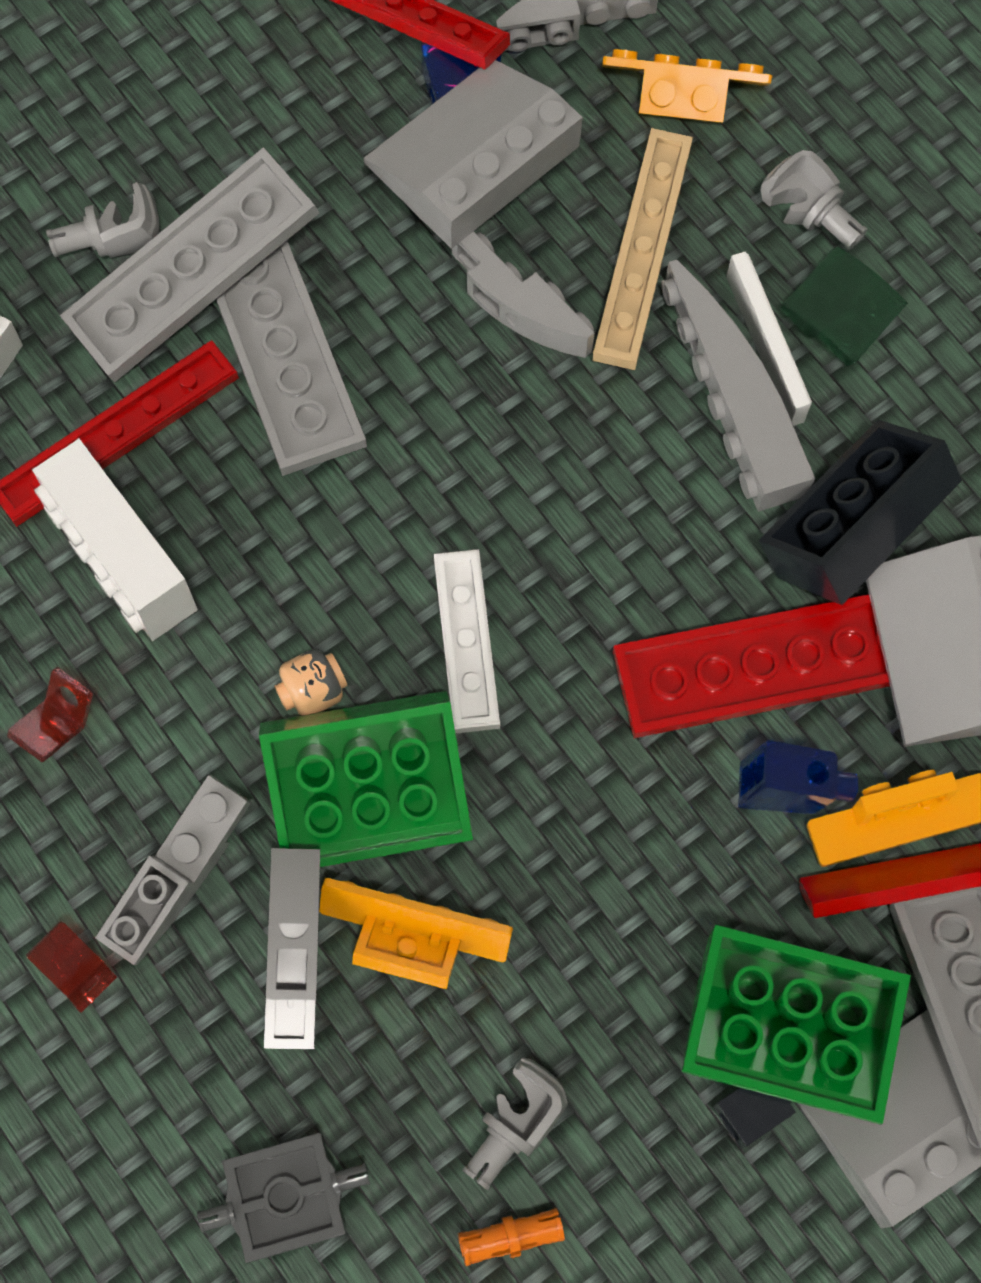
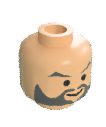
M311 649L281 665L279 675L282 682L274 687L286 711L295 707L299 715L303 716L320 713L337 705L343 697L342 689L348 685L332 653L324 655L319 649Z

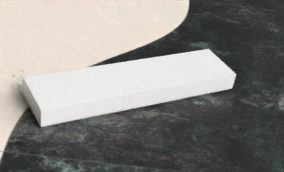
M745 251L732 255L726 278L767 373L783 400L793 426L804 423L812 403L749 254Z
M479 549L434 554L449 698L455 733L500 729Z

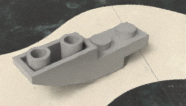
M521 0L496 20V27L510 33V46L505 51L520 52L536 46L549 44L563 45L569 41L579 40L580 25H598L609 20L628 17L641 18L647 14L656 13L658 0Z
M473 231L452 248V255L468 270L467 294L491 316L518 334L545 347L583 358L592 353L594 328L591 322L583 313H575L565 303L562 292L554 283H546L536 272L523 282L522 276L516 267L510 262L504 264L494 253L491 242L480 232L476 234Z
M208 775L156 855L147 858L95 938L131 964L138 965L171 926L230 844L227 839L252 802L216 777Z
M271 848L264 1048L314 1049L320 849Z

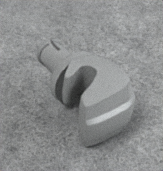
M802 150L786 158L762 182L760 189L762 201L768 206L794 203L790 206L783 221L785 224L803 225L809 231L823 225L848 250H851L854 244L856 245L868 231L865 226H862L840 206L841 198L844 194V191L839 188L840 181L827 164L812 151Z
M133 183V210L128 222L121 224L122 216L114 201H111L101 217L96 206L93 204L85 207L86 216L83 217L84 221L55 229H47L46 234L50 238L48 242L54 257L56 258L62 254L88 247L97 250L100 257L109 256L113 258L136 253L159 233V216L153 194L144 184Z
M522 1057L513 1069V1075L525 1092L527 1099L526 1109L522 1113L513 1112L506 1097L503 1094H498L496 1096V1104L500 1121L488 1112L485 1114L482 1121L489 1126L486 1131L490 1134L467 1166H464L462 1169L464 1173L474 1179L484 1164L488 1163V1166L477 1179V1183L486 1190H489L490 1185L514 1152L519 1155L522 1151L530 1157L552 1130L568 1105L565 1088L559 1080L544 1067L525 1057Z

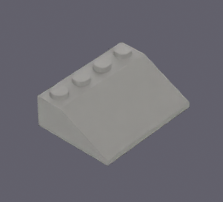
M495 60L486 70L479 68L365 156L363 160L364 164L452 249L579 147L583 117L552 88Z
M975 536L883 562L866 580L904 747L981 735V536Z
M928 1010L901 1027L882 1125L798 1103L881 1229L893 1227L981 1167V1148Z

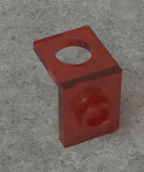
M56 667L51 672L46 699L9 728L7 737L40 762H45L85 728L93 693L59 667ZM60 686L72 691L77 699L78 706H73L64 699Z
M60 921L26 954V957L68 997L80 1013L117 978L114 972L63 921Z

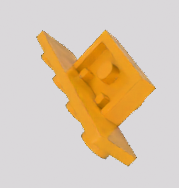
M613 49L612 57L603 56L602 67L644 72L639 114L723 123L729 82L769 86L772 81V75L763 74L764 66L739 63L738 71L721 69L722 61L696 59V66L680 65L679 56L655 54L654 61L637 60L638 52Z
M935 770L923 771L910 776L907 779L909 784L891 788L889 782L870 786L862 791L863 796L859 798L851 809L809 820L806 826L819 865L826 867L980 824L981 773L955 780L953 772L937 776Z
M325 878L321 888L319 908L321 914L363 925L353 952L352 964L447 989L458 951L499 962L506 961L513 932L511 926L500 924L493 919L478 918L455 912L444 906H433L406 899L398 894H387L368 889L349 881Z

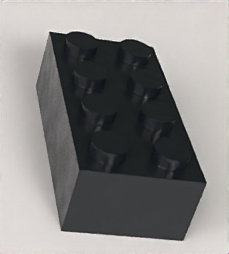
M877 420L758 541L779 579L843 605L956 488L962 479L945 440Z

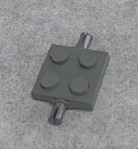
M321 1133L223 1160L222 1164L228 1185L226 1204L202 1211L199 1210L197 1211V1217L201 1221L218 1216L216 1219L199 1223L202 1233L231 1224L240 1237L246 1263L265 1259L347 1235L340 1210L341 1192L366 1184L370 1185L368 1175L349 1180L350 1177L367 1173L365 1163H362L361 1165L336 1172L327 1158Z

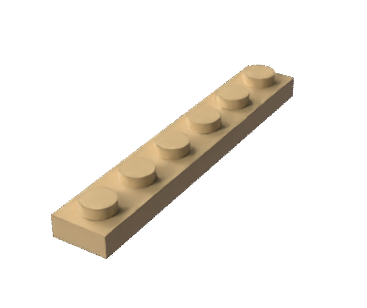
M651 128L592 361L631 370L636 369L693 137Z

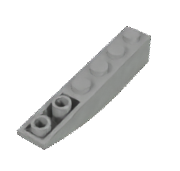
M677 259L668 263L666 279L661 282L662 293L667 305H674L679 317L676 321L677 329L684 344L689 343L694 354L692 366L696 378L699 382L705 381L710 393L707 400L711 415L714 420H721L726 432L723 435L726 452L730 459H737L742 472L739 474V481L743 494L747 499H753L758 512L800 499L812 487L815 477L783 400L763 363L738 326L710 292Z

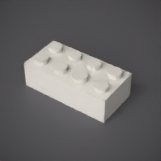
M77 439L32 469L40 484L34 491L43 503L44 510L59 530L62 528L70 540V545L84 564L88 563L95 574V579L107 596L114 598L121 609V614L135 633L143 629L149 638L154 641L198 610L183 575L80 439Z

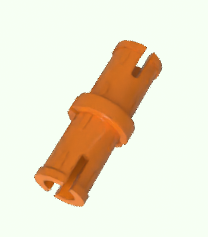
M557 1208L513 1219L512 1215L501 1218L502 1223L458 1233L465 1266L505 1255L515 1258L521 1256V1251L545 1244L565 1241L561 1218L558 1217L559 1212Z

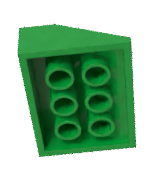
M447 691L260 723L259 739L279 848L320 849V867L473 840L451 703Z
M715 925L707 940L681 1072L882 1125L911 975Z

